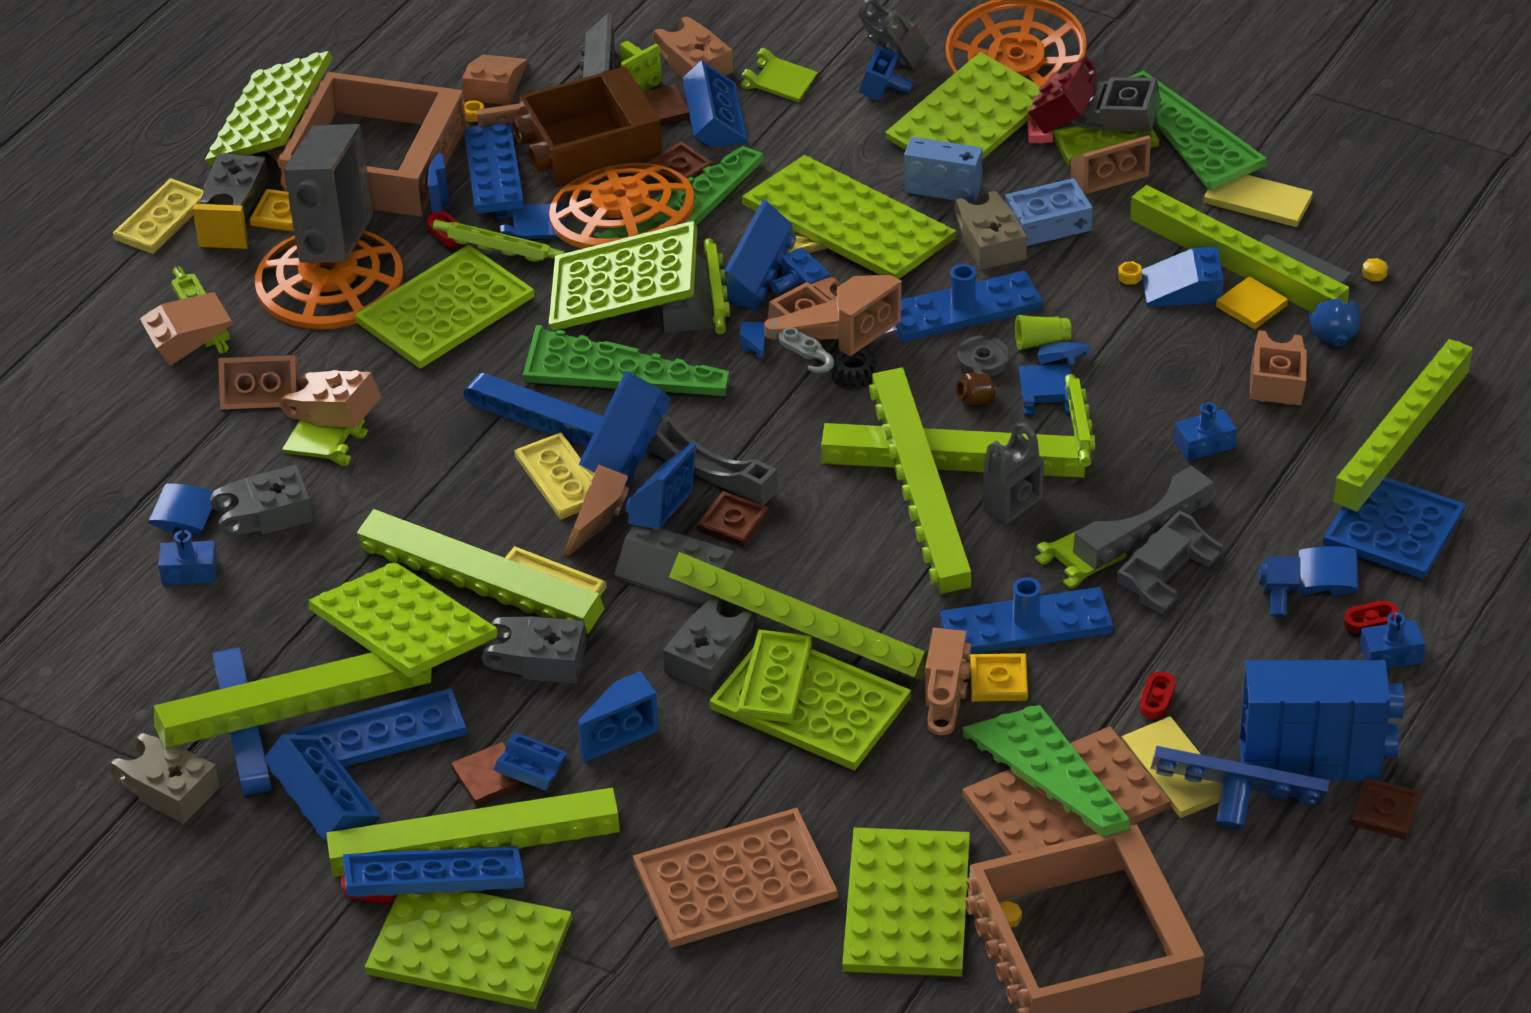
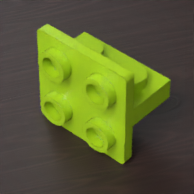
M629 41L620 44L621 67H627L642 92H646L662 82L660 46L658 44H654L643 51Z

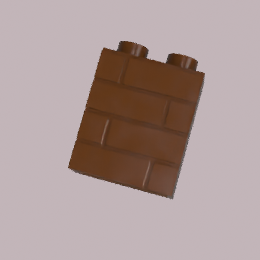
M626 66L520 95L521 116L512 118V129L517 143L520 146L530 143L528 145V155L535 173L546 171L553 184L558 187L565 186L581 175L596 169L625 163H646L662 153L660 119Z

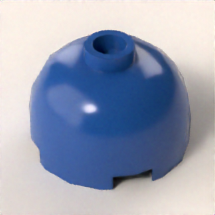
M1341 299L1328 300L1316 306L1317 311L1314 313L1309 312L1310 325L1314 335L1322 342L1333 344L1334 346L1345 345L1358 333L1361 326L1359 305L1354 300H1351L1350 304L1342 303Z

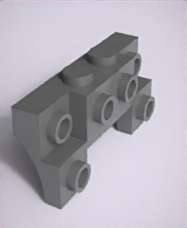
M1179 510L1157 533H1153L1147 543L1141 549L1138 548L1132 558L1117 572V583L1139 594V603L1163 614L1178 596V591L1165 583L1189 559L1209 567L1223 553L1224 545L1205 533L1192 516Z

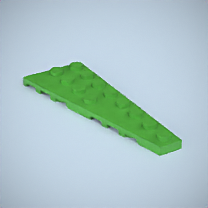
M1144 70L1129 76L1134 78H1154ZM1157 80L1161 101L1154 123L1207 189L1212 191L1266 166L1267 158Z
M742 146L723 157L720 164L703 169V174L698 177H689L688 180L693 187L695 204L691 216L685 223L694 221L697 226L763 162V153ZM671 190V198L666 206L678 212L685 202L686 191ZM663 193L655 197L653 200L659 202ZM646 206L643 210L634 214L633 217L645 213L651 208ZM659 212L654 217L636 224L638 234L652 230L671 218ZM626 227L609 228L601 234L596 232L593 238L628 237Z
M536 325L523 372V381L525 383L617 389L625 371H628L656 386L663 392L726 396L729 383V371L706 365H696L694 367L687 365L681 359L676 358L675 362L662 359L661 354L657 353L649 356L639 353V349L612 342L596 343L589 340L587 336L580 335L576 338L565 335L563 330H557L556 332L543 330L542 325Z
M1040 705L1029 706L1024 710L1010 714H1001L996 718L963 727V735L966 740L972 739L977 743L978 749L981 751L987 750L992 753L995 761L1009 765L1012 773L1033 788L1044 790L1047 793V798L1050 800L1057 799L1063 804L1064 810L1067 812L1076 813L1081 816L1082 822L1102 837L1130 829V819Z

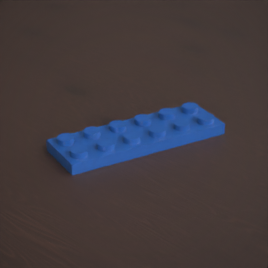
M497 123L493 126H473L463 129L475 214L524 208L511 123Z
M450 688L289 730V735L320 736L341 765L346 767L467 735L453 691Z
M518 846L343 854L347 896H393L405 893H453L455 891L468 890L480 892L489 889L512 890L514 888H524V876Z

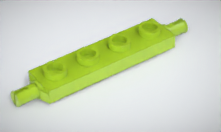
M436 219L433 225L434 230L447 232L448 237L453 238L456 243L468 244L469 242L477 244L478 248L484 250H492L494 248L501 250L502 254L508 256L522 255L525 256V259L533 262H539L548 257L555 259V256L564 254V250L550 248L546 244L457 222L448 223Z
M708 238L704 240V255L707 257L714 311L713 322L715 323V332L723 334L726 332L725 317H730L729 302H724L728 300L727 286H722V284H725L724 269L719 270V268H723L722 253H717L714 240Z
M178 266V270L176 267L173 269L176 279L171 281L172 289L179 300L206 294L195 274L186 275L181 266ZM225 329L204 343L205 346L216 345L219 353H223V350L227 352L229 347L225 341L230 340L228 330Z
M1068 374L1065 376V388L1068 393L1077 453L1080 464L1083 467L1091 465L1090 453L1095 451V436L1092 435V421L1089 419V405L1086 404V390L1081 388L1079 378H1076L1073 374Z

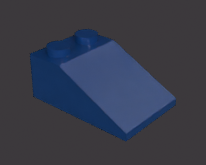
M1217 247L1192 248L1142 269V283L1147 307L1216 303V300L1223 295L1224 279Z
M641 671L616 681L578 720L582 761L587 762L659 731L656 692Z

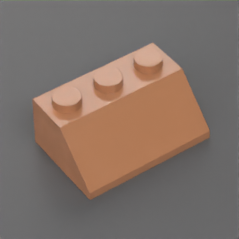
M1149 135L1088 152L1071 159V179L1075 178L1085 195L1149 176L1151 137Z
M296 355L218 358L221 410L280 407V400L286 394L299 391L300 368L299 357ZM287 403L289 407H295L292 403Z

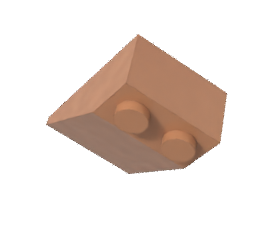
M481 55L468 64L462 77L464 100L510 105L528 64V59Z
M215 292L161 304L140 318L156 349L170 366L233 325L232 320Z
M598 464L564 555L570 556L606 527L613 514L618 516L629 491V487L625 486L628 478L627 475Z

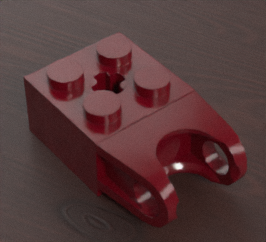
M1087 57L1076 61L1065 72L1058 70L1051 74L1049 79L1040 86L1038 95L1032 100L1033 104L1028 113L1044 134L1082 116L1095 92L1092 86L1097 74L1093 63Z

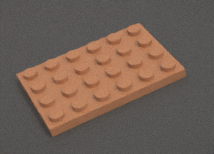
M1110 726L1070 743L1130 819V826L1170 809V799ZM1011 768L963 788V798L1007 856L1098 834L1082 822L1081 816L1064 810L1061 802L1057 799L1052 801L1047 798V793L1044 790L1033 788L1012 773Z
M797 808L633 855L634 866L670 948L838 898L835 884Z

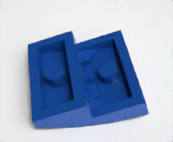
M442 153L435 156L428 173L432 213L442 212L441 207L450 206Z
M165 484L148 524L171 533L177 527L200 536L213 508L210 503V496L213 491L191 485Z
M1324 546L1299 550V557H1301L1299 589L1303 596L1326 590L1330 591L1332 597L1359 591L1358 553L1356 549Z
M515 733L508 740L505 751L497 759L493 771L547 791L562 767L567 752Z

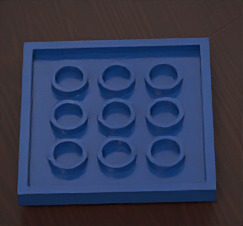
M1385 477L1358 511L1342 507L1325 534L1323 545L1354 548L1357 550L1358 557L1425 580L1465 512L1466 504Z

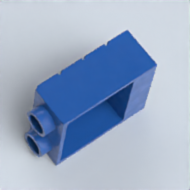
M1385 660L1246 661L1239 734L1241 763L1329 781H1342V779H1346V781H1364L1365 777L1374 780L1381 779L1383 757H1398L1397 723H1388V719L1403 718L1402 684H1388Z

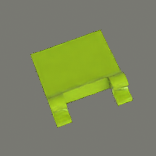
M761 48L757 56L762 58H759L756 65L763 68V70L757 76L753 71L746 69L741 76L746 78L741 83V87L744 89L758 88L799 103L818 76V72L779 59L769 50Z
M363 418L356 427L315 426L311 421L300 420L282 448V451L287 454L327 458L339 465L347 466L352 458L349 455H345L349 447L343 443L349 434L356 438L365 437L368 430L361 428L365 419Z
M1074 532L1053 543L1042 542L1038 544L1037 549L1041 554L1035 556V559L1042 565L1049 563L1055 556L1068 567L1065 569V573L1069 578L1063 580V583L1068 588L1073 589L1087 576L1126 558V553L1116 557L1109 564H1104L1094 570L1073 553Z

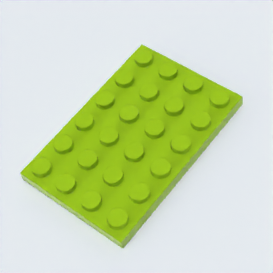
M329 51L316 52L303 59L296 58L290 63L277 64L270 69H260L251 75L250 82L243 89L242 96L235 103V108L231 115L227 117V122L223 129L219 131V136L215 143L210 147V151L205 158L209 166L214 165L219 153L248 156L285 145L333 59Z
M979 52L885 132L886 139L904 150L907 149L911 137L982 147L983 160L1031 118L1028 111L1033 104L1032 100L1040 92V86Z
M691 221L555 256L549 315L551 330L566 329L693 297L697 245V226L695 222Z
M468 244L356 313L355 321L421 369L535 297L534 289Z
M397 562L389 563L385 567L371 573H366L360 578L346 582L309 600V609L409 678L497 638V628Z
M752 648L710 699L709 706L710 709L855 771L911 699V690L811 649L793 723L737 717V708L752 656Z
M854 828L842 963L843 972L962 977L970 832Z
M472 891L398 894L367 960L365 972L367 975L535 1010L571 924L572 912Z

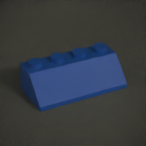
M701 60L683 77L693 136L700 143L704 142L710 147L745 144L748 138L736 83Z
M762 200L725 269L729 304L754 311L758 310L761 302H765L770 282L777 279V272L780 266L782 267L781 256L786 255L789 249H793L796 242L792 223L768 201Z
M625 371L578 465L592 476H594L598 464L627 475L628 478L625 484L627 487L634 478V471L639 462L643 460L646 454V448L651 438L657 433L658 424L662 416L669 409L671 398L656 386Z
M690 443L665 461L658 470L654 471L649 479H646L644 485L638 488L636 493L628 499L626 504V513L629 514L628 524L659 530L693 491L696 443Z
M282 734L265 756L264 760L270 767L271 773L280 780L285 787L286 793L295 800L301 808V813L310 820L316 828V833L322 839L327 840L326 832L365 827L379 819L380 814L320 736Z

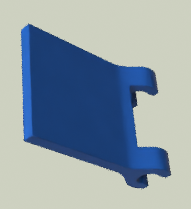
M551 204L524 205V208L497 211V220H507L512 217L513 227L501 225V234H508L509 236L522 239L560 238L551 227L549 216ZM558 204L556 213L563 210L562 204ZM560 219V223L566 227L565 219Z
M1070 365L1018 366L1024 415H1035V403L1064 402L1065 413H1070L1068 393L1065 388V376L1071 374Z

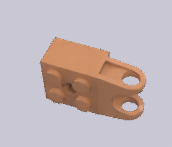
M689 17L679 19L680 31L668 32L664 29H656L652 32L653 42L660 46V54L668 62V67L682 79L701 60L725 76L733 72L732 49L706 27Z
M829 277L813 284L806 282L769 302L768 319L784 316L837 299L835 295L837 294V287L840 282L834 277Z
M1258 331L1250 368V399L1261 402L1269 401L1287 405H1302L1306 385L1307 349L1304 348L1301 335H1294L1290 342L1278 343L1272 341L1266 331Z
M332 370L303 374L298 380L301 390L286 394L279 404L282 411L288 417L311 421L315 426L356 427L381 399V395L371 372ZM287 403H292L297 411L289 408Z
M933 628L925 668L926 707H929L928 729L936 735H947L953 732L961 699H966L967 682H964V680L970 678L971 662H966V659H970L971 643L966 642V631ZM943 719L948 721L949 724L945 727H938L934 725V722Z

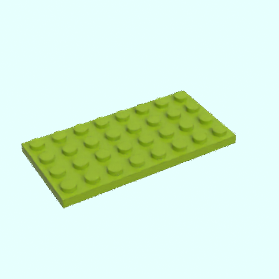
M803 155L742 196V204L755 211L759 208L762 200L768 201L792 223L795 232L879 275H891L897 279L906 275L956 239V230L806 155Z

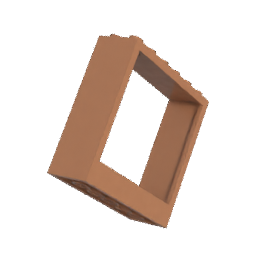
M328 72L324 80L320 81L318 91L312 96L308 109L304 110L303 117L300 123L296 125L292 138L288 139L283 154L279 155L278 167L281 168V186L284 187V191L289 192L287 191L284 174L285 166L292 159L291 157L299 148L311 127L315 125H330L336 113L421 124L422 126L398 171L367 166L373 210L422 217L430 203L428 173L433 159L437 154L442 153L446 171L464 135L463 129H467L463 90Z
M1137 824L1130 826L1128 830L1105 837L1095 834L970 865V876L966 878V886L969 892L968 897L965 898L968 914H973L975 918L976 931L979 937L983 936L985 939L987 955L989 959H994L997 977L999 981H1004L1008 1001L1010 1004H1015L1016 1013H1128L1200 994L1204 954ZM1125 870L1167 956L1039 988L998 901Z

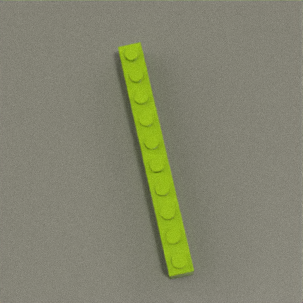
M1148 185L1131 197L1130 220L1187 249L1217 247L1222 267L1245 279L1249 276L1286 297L1288 301L1312 313L1317 311L1316 306L1328 300L1341 299L1342 303H1348V286Z
M1451 339L1445 343L1336 477L1334 503L1354 511H1358L1468 374L1473 347Z
M901 367L873 373V384L869 385L870 396L872 400L877 401L875 409L878 420H883L884 422L882 432L884 439L890 441L888 448L891 460H896L897 465H895L898 481L903 480L904 483L902 485L903 497L905 501L909 500L911 506H908L911 521H916L917 527H915L916 537L919 543L923 542L922 554L925 564L930 563L931 569H929L932 585L937 584L939 594L971 588V569L904 369Z
M824 423L821 444L822 464L895 468L897 462L896 460H891L888 448L890 441L884 439L882 426ZM923 428L937 470L984 472L987 447L994 441H998L1005 446L1012 434ZM1036 434L1039 456L1044 460L1043 476L1084 478L1085 467L1079 462L1075 436Z
M376 509L372 510L357 531L361 547L370 554L382 555L391 562L403 563L412 570L424 571L436 579L442 578L452 582L459 588L466 587L474 590L480 596L487 595L497 599L504 605L516 606L528 614L534 613L544 618L584 621L585 633L587 634L604 611L600 594Z
M681 552L677 555L669 575L670 578L923 680L928 652Z
M372 652L154 705V727L164 748H169L431 683V668L409 678Z
M613 788L326 832L332 875L333 877H339L344 875L343 854L518 846V849L566 840L608 835L620 832L614 790Z

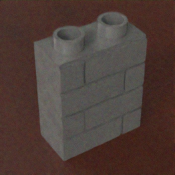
M360 124L315 125L311 127L299 148L291 157L292 159L289 160L284 168L298 260L300 263L342 262L348 259L374 215Z

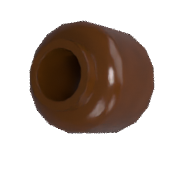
M965 373L956 384L957 398L966 406H986L996 394V384L987 373Z

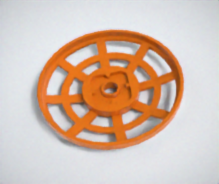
M991 0L971 9L955 23L947 37L946 58L949 69L954 74L957 72L953 57L954 48L968 53V62L979 52H982L1023 77H1029L1034 83L1041 86L1049 79L1051 74L1060 70L1063 65L1076 63V61L1086 56V35L1078 19L1057 3L1048 0ZM1025 8L1023 20H1008L994 24L988 15L1005 9ZM1035 10H1040L1052 14L1063 20L1065 24L1054 31L1044 24L1033 21ZM980 18L986 29L980 32L970 45L958 41L961 33ZM1008 28H1021L1020 32L1002 35L1000 32ZM1030 29L1040 31L1048 37L1040 41L1037 37L1029 34ZM1073 30L1079 42L1080 52L1079 55L1066 56L1065 45L1061 38ZM991 35L994 38L989 50L978 47L988 36ZM1055 43L1059 56L1045 57L1044 49ZM1014 54H1021L1019 57H1013ZM1042 65H1055L1052 71L1044 77L1037 73Z
M650 163L617 164L588 172L564 186L554 197L550 205L549 216L551 227L557 236L570 245L585 249L640 235L638 234L636 224L654 217L659 212L671 219L644 233L683 224L692 214L695 197L689 180L671 168ZM620 173H637L634 176L618 177L617 175ZM658 173L670 176L680 181L681 183H668V181ZM647 176H651L660 183L646 184L642 180ZM603 177H608L609 179L598 185L591 184ZM664 190L659 202L650 198L649 191ZM671 190L686 191L685 202L678 212L666 206L671 198ZM582 191L592 192L590 198L577 202ZM573 192L570 198V206L556 213V208L561 200L568 193ZM592 205L596 213L589 217L580 209ZM646 206L651 208L645 213L633 217L634 214L640 212ZM572 213L574 217L587 225L580 235L567 229L559 220ZM603 217H608V218H622V217H623V219H621V220H602ZM596 227H626L628 237L605 239L590 236Z
M364 230L361 238L373 241L380 246L371 247L362 240H358L356 245L363 249L351 252L346 261L300 263L298 258H290L297 251L296 245L289 249L281 259L272 260L277 254L296 244L294 235L275 246L260 262L255 274L257 297L263 308L270 315L292 326L306 329H335L356 324V313L402 286L403 265L400 255L388 241ZM391 253L395 262L394 277L379 272L380 261L377 254ZM370 256L372 269L359 267L357 259ZM277 267L276 278L279 285L266 293L262 284V273L264 269ZM284 267H298V274L285 280ZM357 275L367 277L356 288L352 289L349 286L356 279ZM376 280L389 285L380 297L364 307L357 298V296L368 290ZM301 282L311 291L307 295L292 287ZM337 290L342 292V294L333 296H320L321 292ZM285 292L293 299L305 302L306 306L302 315L286 310L272 300ZM348 301L353 309L351 312L334 316H313L317 304L325 305Z

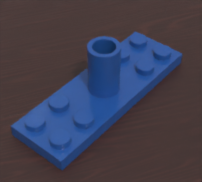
M958 264L951 269V288L901 300V322L892 328L899 342L903 343L1043 309V301L1026 271L976 282L975 268L968 264Z
M1028 577L1018 579L1014 583L1013 600L940 611V621L943 629L966 631V642L971 643V654L1113 633V623L1100 587L1041 596L1040 583Z
M1156 746L1150 769L1156 770V774L1172 777L1173 774L1185 776L1184 779L1191 782L1199 783L1203 779L1223 783L1215 823L1233 829H1243L1245 826L1251 789L1270 793V797L1275 799L1287 800V797L1299 799L1301 804L1315 806L1316 803L1323 801L1329 786V780Z

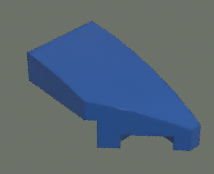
M741 322L740 340L742 341V351L756 352L757 357L764 358L765 322Z
M1049 343L1040 345L1037 356L1040 364L1066 358L1068 365L1071 366L1076 363L1075 358L1091 354V349L1089 345L1082 343Z

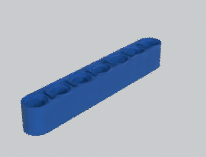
M479 373L463 391L464 398L473 406L552 435L562 432L568 441L584 447L588 446L603 417L486 373Z
M240 647L212 653L220 689L248 683ZM258 726L229 732L243 796L272 791Z

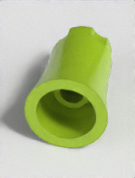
M1017 315L1015 320V339L1018 350L1049 343L1070 342V319Z

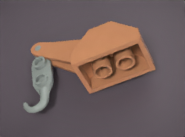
M891 275L853 276L837 287V299L766 320L764 323L765 336L769 339H779L781 345L803 356L805 359L816 358L825 363V365L820 367L809 366V371L814 373L828 372L834 366V359L822 348L816 339H838L841 352L849 356L858 352L861 348L901 322L902 281Z

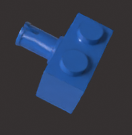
M877 46L858 93L881 101L886 88L891 87L909 95L914 81L894 74L899 53L896 54L891 50Z
M801 247L781 256L782 277L771 281L770 286L773 293H776V296H780L782 293L806 282L813 284L829 278L830 273Z
M1206 402V411L1205 404L1202 403L1199 416L1175 422L1174 442L1185 459L1191 461L1235 448L1237 428L1224 409L1217 410V406L1214 403Z
M182 530L174 535V543H161L158 567L162 585L216 582L218 556L215 541L192 542L191 533L185 530V538H183Z
M1267 556L1265 563L1260 564L1258 585H1263V593H1271L1270 616H1287V594H1296L1300 586L1301 557Z
M1395 612L1394 621L1393 613L1388 615L1387 625L1361 629L1359 648L1364 660H1385L1386 669L1423 663L1425 641L1416 620L1406 621V617L1402 613Z

